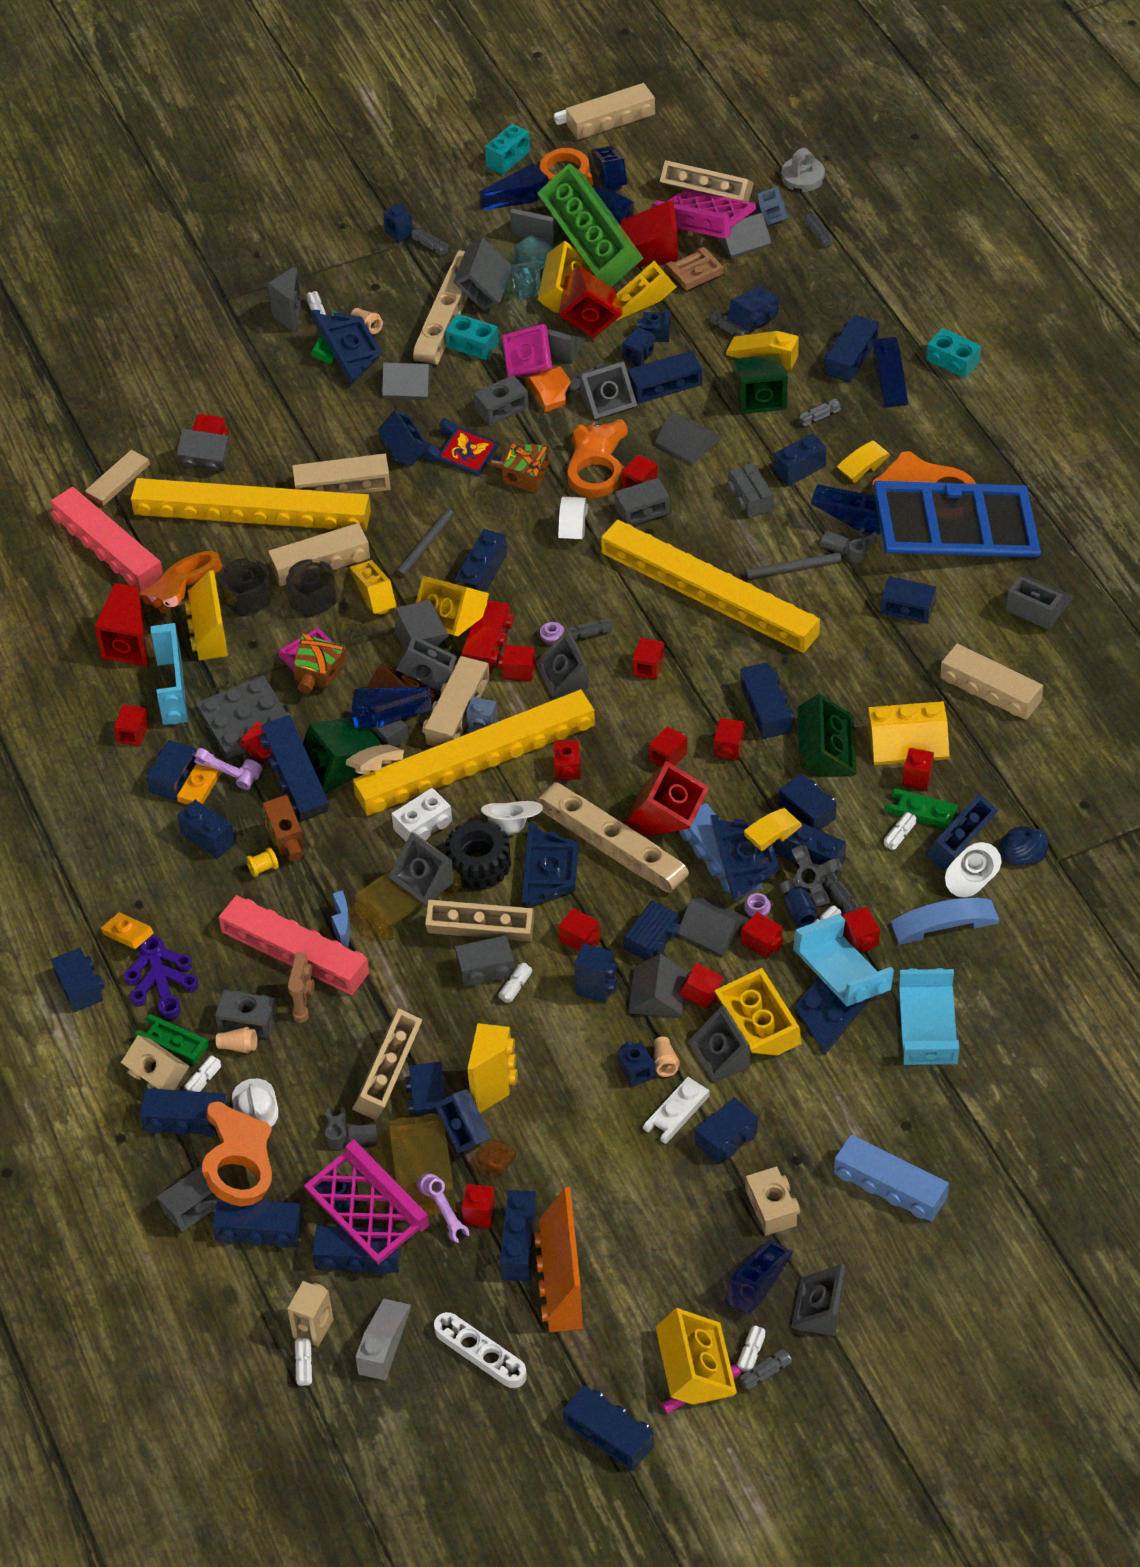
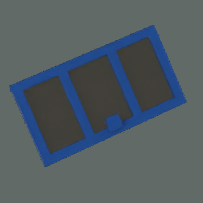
M874 481L873 492L885 553L1040 557L1041 550L1027 485Z

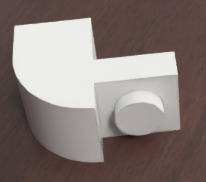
M561 498L558 538L583 539L585 535V516L588 513L586 498Z

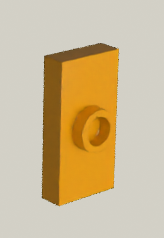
M196 763L177 795L178 802L189 805L196 799L203 804L222 771L211 766L206 767Z
M120 912L100 928L105 936L133 949L139 947L154 933L151 926Z

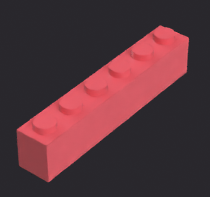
M74 487L69 488L50 501L53 519L58 524H63L72 536L78 537L87 549L93 550L99 560L108 563L114 573H119L123 576L128 585L138 587V590L141 592L154 584L163 575L159 559Z
M236 895L219 916L222 933L290 966H293L296 952L307 953L308 964L312 965L311 976L347 994L353 995L369 974L367 957L361 952L352 951L338 941H331L321 936L315 930H308L292 919H285L271 909L258 906L251 899H244Z

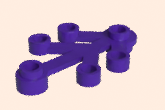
M151 935L138 947L140 956L133 966L125 971V982L129 986L138 985L141 981L140 972L150 961L152 968L137 989L130 993L131 1003L136 1007L145 1005L147 1002L146 994L156 981L161 997L158 1004L160 1015L167 1020H174L180 1014L181 1007L179 1000L171 995L167 979L181 984L183 990L189 993L197 990L198 981L195 975L182 973L189 971L192 967L189 955L178 954L166 949L164 942L159 937ZM160 958L175 963L177 970L162 965ZM188 982H194L191 985H186ZM137 996H142L140 999H135Z

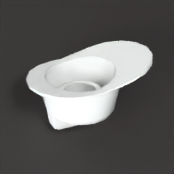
M534 801L491 803L484 805L481 808V812L488 816V821L492 822V826L497 824L501 827V831H505L508 836L520 832L524 828L527 817L539 814L543 806Z
M984 842L974 843L964 848L946 870L945 882L949 891L955 896L963 898L973 896L979 892L1000 870V853L994 846Z
M256 1078L245 1080L235 1087L232 1093L234 1110L265 1121L270 1127L276 1123L278 1105L274 1089L270 1083Z

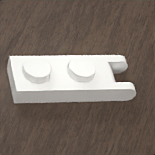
M687 1077L647 1120L643 1130L650 1132L657 1126L664 1131L660 1141L666 1144L709 1098L710 1090Z

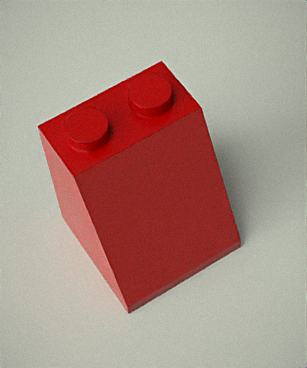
M674 200L664 202L621 220L622 229L643 256V259L634 267L649 266L653 261L658 265H664L670 261H678Z
M580 266L565 277L558 314L560 317L592 338H595L622 315L623 311L614 288Z
M114 583L95 624L101 657L103 659L148 667L149 656L138 587Z
M665 761L643 784L624 824L644 837L689 829L710 787L668 761Z

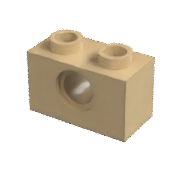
M137 1035L121 1061L123 1065L129 1068L128 1074L138 1080L145 1079L149 1082L147 1087L150 1089L175 1090L189 1068L187 1064L153 1040ZM156 1062V1067L152 1072V1065Z
M777 1166L746 1176V1193L765 1236L797 1226V1215L800 1214L796 1198H791L789 1194L790 1186L788 1179L785 1175L781 1176Z
M302 1281L287 1308L292 1335L296 1339L309 1338L312 1345L319 1347L333 1321L329 1291L320 1284H310Z

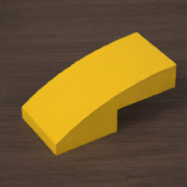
M873 440L851 453L837 468L855 484L869 469L874 472L890 454Z
M783 808L764 816L744 830V835L762 852L777 839L783 842L802 827V824Z

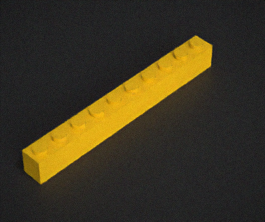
M142 478L136 479L131 496L134 515L324 529H340L359 523L365 532L371 512L369 494Z
M617 519L601 537L602 554L799 652L804 653L820 635V618L812 613H807L793 604L775 597L771 593L760 590L752 584L746 583L732 574L714 567L710 563H705L691 554L685 553L671 544L653 537L651 534L634 528L630 524Z
M580 689L382 767L381 770H375L370 772V774L354 778L355 796L367 816L381 812L386 808L419 796L431 788L437 789L444 785H449L454 781L472 776L484 769L495 767L502 762L520 757L522 754L532 750L540 749L554 741L563 740L570 735L588 730L590 727L595 726L594 708Z

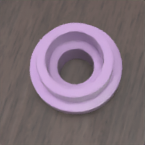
M548 622L540 629L541 638L549 645H553L564 633V627L557 622Z
M754 893L745 901L744 909L750 917L756 912L766 916L770 912L771 904L765 895Z

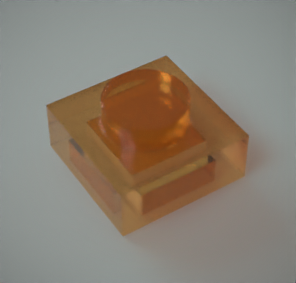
M493 1138L477 1157L478 1164L501 1176L515 1159L516 1150Z

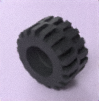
M476 820L474 823L467 821L464 826H456V831H451L448 834L449 838L445 841V855L452 860L454 882L459 881L460 886L465 887L467 885L472 890H475V887H480V890H483L489 885L490 887L496 886V881L502 882L504 875H508L509 867L511 866L510 844L506 832L501 831V827L497 824L492 826L490 821L482 823L481 820ZM478 852L486 853V855L481 857L469 856Z

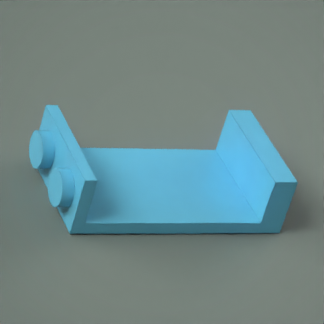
M171 623L150 626L157 666L174 664L176 687L156 689L163 725L188 722L182 659L176 625Z
M840 914L796 929L793 950L846 1006L862 1002L865 999L891 990L894 969L889 967L878 972L843 936L845 919Z
M912 968L900 970L899 996L904 1065L958 1064L959 1040L956 1038L953 996L954 969L918 970Z

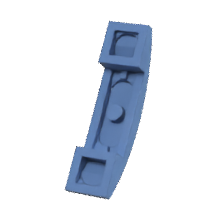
M959 898L929 904L912 910L892 920L891 927L898 945L924 940V933L970 923H972L974 929L998 924L999 918L992 900L984 898Z

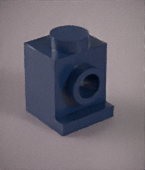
M395 204L383 212L385 232L400 243L412 235L411 232L415 229L412 227V216L405 210L403 205Z
M666 309L665 313L643 312V318H638L637 327L653 333L656 341L669 342L671 326L670 309Z
M637 327L622 342L623 359L636 366L644 365V359L649 357L654 350L653 343L656 341L654 334Z
M629 1041L620 1047V1050L617 1051V1062L630 1087L656 1078L655 1061L651 1059L642 1041L636 1044L633 1041Z

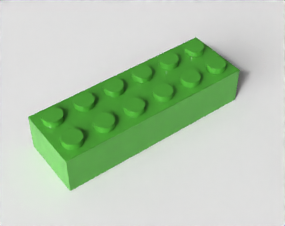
M571 163L565 166L538 192L540 198L598 279L613 287L643 259V256L584 174Z

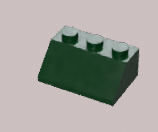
M820 693L798 706L799 766L817 777L856 775L854 715Z

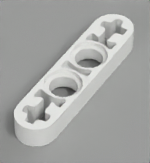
M445 1312L436 1317L434 1321L435 1334L443 1343L509 1388H518L525 1383L527 1377L526 1367L520 1359L455 1314ZM452 1324L453 1331L449 1328H446L444 1331L442 1330V1325L449 1326ZM467 1337L477 1340L476 1345L471 1348L464 1347L461 1342ZM493 1352L499 1356V1359L494 1363H487L483 1360L484 1356L487 1353ZM508 1370L511 1372H515L516 1370H518L519 1375L517 1376L513 1374L511 1377H509Z

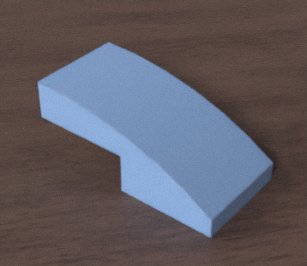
M342 890L333 893L337 915L331 917L334 934L338 942L348 948L350 922L347 902Z

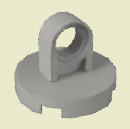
M807 148L797 150L793 158L782 166L781 180L791 190H794L795 187L801 188L802 192L813 191L822 185L825 177L823 164L815 159L814 155Z

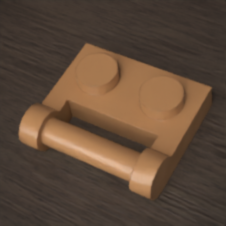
M705 247L697 249L695 253L678 261H670L664 264L666 273L672 276L686 291L724 274V267Z
M296 952L288 990L293 998V1019L296 1022L303 1023L309 1018L306 1004L308 996L313 995L315 983L314 980H311L312 965L308 964L307 953Z

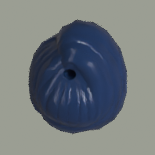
M1019 826L1009 830L999 843V853L1002 860L1015 866L1039 863L1045 858L1048 850V836L1042 830L1029 826Z

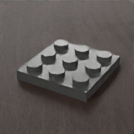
M264 675L196 703L197 710L226 759L246 752L238 744L241 738L257 721L265 724L288 715Z

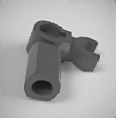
M862 527L858 531V537L850 542L846 537L826 531L821 540V547L835 553L840 552L841 555L847 554L851 562L860 563L865 560L869 547L876 542V532H873L871 536H865V528Z
M327 1108L325 1115L328 1124L325 1130L327 1146L330 1149L341 1150L353 1139L359 1145L378 1144L376 1124L349 1126V1129H345L347 1121L345 1108H341L339 1116H332L330 1108Z

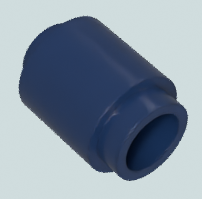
M796 887L787 892L784 897V903L793 922L797 923L800 927L813 923L817 919V909L807 889Z

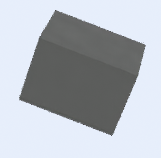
M511 208L512 236L554 245L562 230V227L554 217Z
M763 213L740 220L730 228L731 235L728 238L716 237L731 259L771 246Z
M292 267L270 281L268 287L272 316L291 331L298 332L301 295L297 267Z
M547 328L551 358L572 364L583 346L585 338Z
M624 361L580 375L581 399L593 419L638 406Z
M383 362L382 397L384 399L428 400L433 364Z
M669 412L655 441V445L692 466L721 440V436L685 415Z
M426 600L396 608L395 633L403 649L412 635L436 647L449 636L431 601Z
M566 630L535 662L552 698L555 699L580 689L582 691L588 689L587 664L571 632Z
M411 832L388 877L421 902L428 904V900H434L454 883L452 860L416 833Z
M706 897L690 899L677 936L723 958L740 935L741 928L749 921V918Z
M662 954L635 966L629 1013L682 1018L684 997L678 994L687 976V971Z
M721 1006L688 1041L713 1082L720 1081L750 1068V1045L726 1006Z
M843 1264L801 1278L792 1328L831 1336L836 1335L845 1285V1266Z

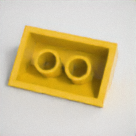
M563 241L547 253L538 300L555 313H559L566 276L578 266L595 276L578 250L566 241Z
M211 570L188 590L189 601H185L187 616L192 615V619H187L189 633H194L195 637H190L192 652L197 651L199 661L228 656L214 570Z
M423 576L416 603L426 600L431 601L447 633L459 636L483 617L489 593Z
M944 701L868 707L867 727L874 765L905 763L909 748L934 752V760L949 759L948 724Z
M763 968L715 990V994L721 1004L726 1006L750 1045L751 1053L780 1055L802 1044L799 1025Z
M477 1024L468 1064L470 1094L479 1113L509 1096L511 1085H516L518 1070L515 1069L516 1054H513L515 1039L511 1038L510 1027Z
M675 1308L655 1327L671 1398L694 1405L731 1397L737 1393L720 1322Z

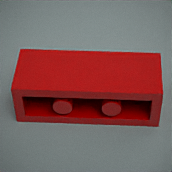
M487 600L484 615L472 625L461 653L463 657L488 663L489 674H492L494 666L498 665L499 654H501L500 649L505 647L507 643V631L513 627L514 615H511L510 604Z

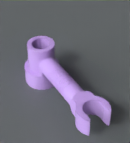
M199 748L195 754V763L206 767L211 766L237 778V786L244 790H249L254 780H257L263 771L262 766L253 760H245L239 769L215 758L213 754H210L203 748Z
M422 1174L417 1180V1190L420 1194L435 1200L448 1224L449 1238L459 1243L456 1231L461 1229L464 1235L469 1236V1230L461 1224L443 1193L445 1189L444 1182L434 1174Z

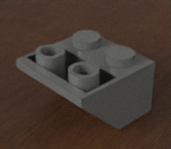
M1019 576L1008 590L1006 611L1050 630L1072 601L1073 595L1030 576Z

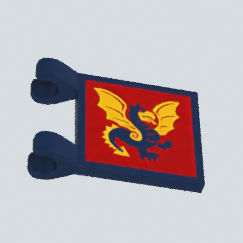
M442 419L439 424L441 427L439 433L443 436H450L441 451L433 444L427 443L429 447L423 453V458L428 461L437 460L479 477L498 448L499 442L457 427L448 419Z

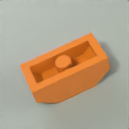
M561 366L525 377L526 386L545 412L566 405V391L571 380Z

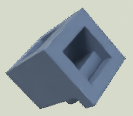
M778 186L757 194L760 209L767 225L788 218L784 200Z
M472 697L467 709V734L497 723L496 701Z

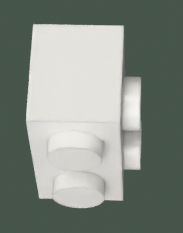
M433 788L391 813L393 829L405 841H407L411 832L416 833L426 841L429 836L440 829L446 828L452 822L451 806Z

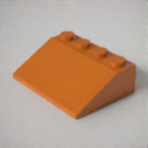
M565 1187L539 1219V1231H534L535 1248H541L542 1255L536 1256L538 1273H544V1280H539L540 1297H546V1304L541 1305L542 1322L548 1321L549 1332L583 1329L581 1287L570 1187Z

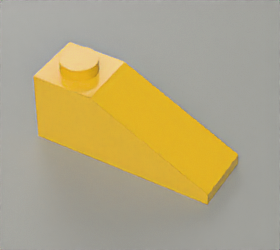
M655 261L616 294L623 311L617 320L660 302L677 287Z
M780 331L735 336L726 351V355L736 358L779 354L785 370L791 371L798 358L799 336Z
M372 560L349 567L368 608L373 614H385L390 609L397 607L390 579Z

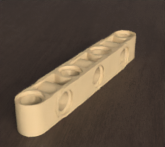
M458 250L415 344L413 359L416 362L438 365L446 348L445 330L457 314L461 315L467 302L468 296L454 283L465 253L463 250Z
M553 783L536 800V802L543 806L542 812L667 893H671L689 875L688 869L681 861L559 783Z

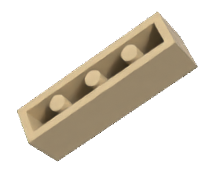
M642 83L566 108L567 126L577 140L655 115V97L647 86Z
M667 160L664 162L660 182L667 186L747 202L750 200L754 184L745 178Z
M386 453L292 465L295 489L355 494L391 490Z
M359 523L268 551L270 566L279 586L370 559L369 543Z
M958 643L941 662V679L1010 712L1014 716L1027 720L1042 701V684Z
M460 656L457 664L453 667L448 682H445L441 688L439 700L435 701L432 706L430 718L424 721L422 732L425 734L427 745L436 747L462 736L468 724L467 709L472 697L481 698L489 682L488 663Z
M428 900L425 925L427 932L433 934L491 939L507 935L508 940L532 942L534 911L533 908Z
M398 1008L388 1025L352 1110L377 1121L390 1097L422 1019Z

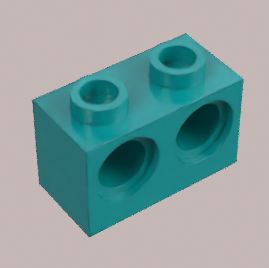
M513 123L485 146L486 167L502 175L510 170L530 152L529 131Z
M457 314L445 330L446 348L487 360L499 344L498 326Z
M944 328L927 344V361L963 378H966L980 363L981 345Z

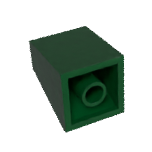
M779 354L733 359V379L741 414L787 410L788 376Z
M360 716L310 723L303 740V746L324 793L362 775L356 773L355 768L346 765L348 758L364 749L382 745Z

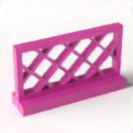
M687 189L682 190L668 200H674L677 229L725 239L731 235L730 228L756 210V204L752 202ZM657 200L652 204V207L660 205L664 201Z
M354 1139L346 1145L345 1152L304 1185L306 1191L378 1265L418 1230L422 1232L429 1226L428 1214ZM347 1161L353 1167V1176H337L338 1167ZM322 1181L332 1182V1193L319 1194L315 1187ZM336 1182H352L351 1194H336ZM356 1182L369 1183L372 1186L371 1195H355ZM335 1200L351 1201L350 1213H338L334 1209ZM355 1201H370V1213H354ZM374 1201H386L390 1205L389 1214H373ZM353 1219H369L368 1232H356L353 1229ZM373 1220H389L388 1232H372ZM393 1220H405L410 1225L403 1233H392ZM386 1238L387 1247L377 1254L371 1248V1239Z

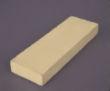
M131 449L85 490V496L104 506L150 465L149 459Z

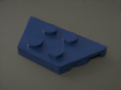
M320 310L312 311L311 317L347 380L350 384H353L380 358L382 351L362 317L345 316L335 312L330 316L320 314Z
M710 815V822L732 899L739 898L778 872L779 865L773 845L771 844L761 852L745 837L744 830L753 823H747L739 819L729 822L719 820V815Z
M529 823L522 908H528L576 890L579 852L577 842L568 838H562L559 834L552 831L549 833L537 829L536 824Z
M818 977L795 1005L794 1014L806 1026V1031L810 1037L815 1038L820 1046L819 1050L821 1053L826 1055L871 998L846 1006Z

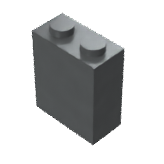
M482 237L467 246L454 283L483 311H486L500 303L513 266Z

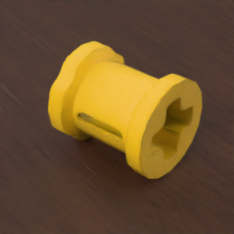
M271 847L267 848L264 853L254 857L251 855L246 857L248 868L254 878L258 877L261 872L271 868L274 870L279 868L276 855Z

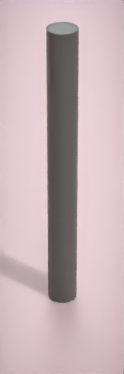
M451 509L445 510L398 568L396 574L399 577L403 578L454 516V512Z
M838 552L748 569L745 571L748 580L841 562V554Z

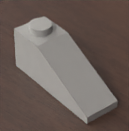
M383 1299L364 1332L356 1355L359 1375L386 1381L411 1309L410 1304Z

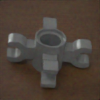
M805 845L792 849V853L800 868L797 870L796 877L779 884L783 894L792 888L804 887L810 889L817 907L830 903V899L822 884L827 874L843 868L839 858H834L822 865L812 863ZM809 869H812L816 874L813 883H810L806 877Z

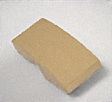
M392 745L370 747L352 755L346 760V765L355 768L356 773L370 774L371 770H381L382 763L392 764V760H403L404 750Z

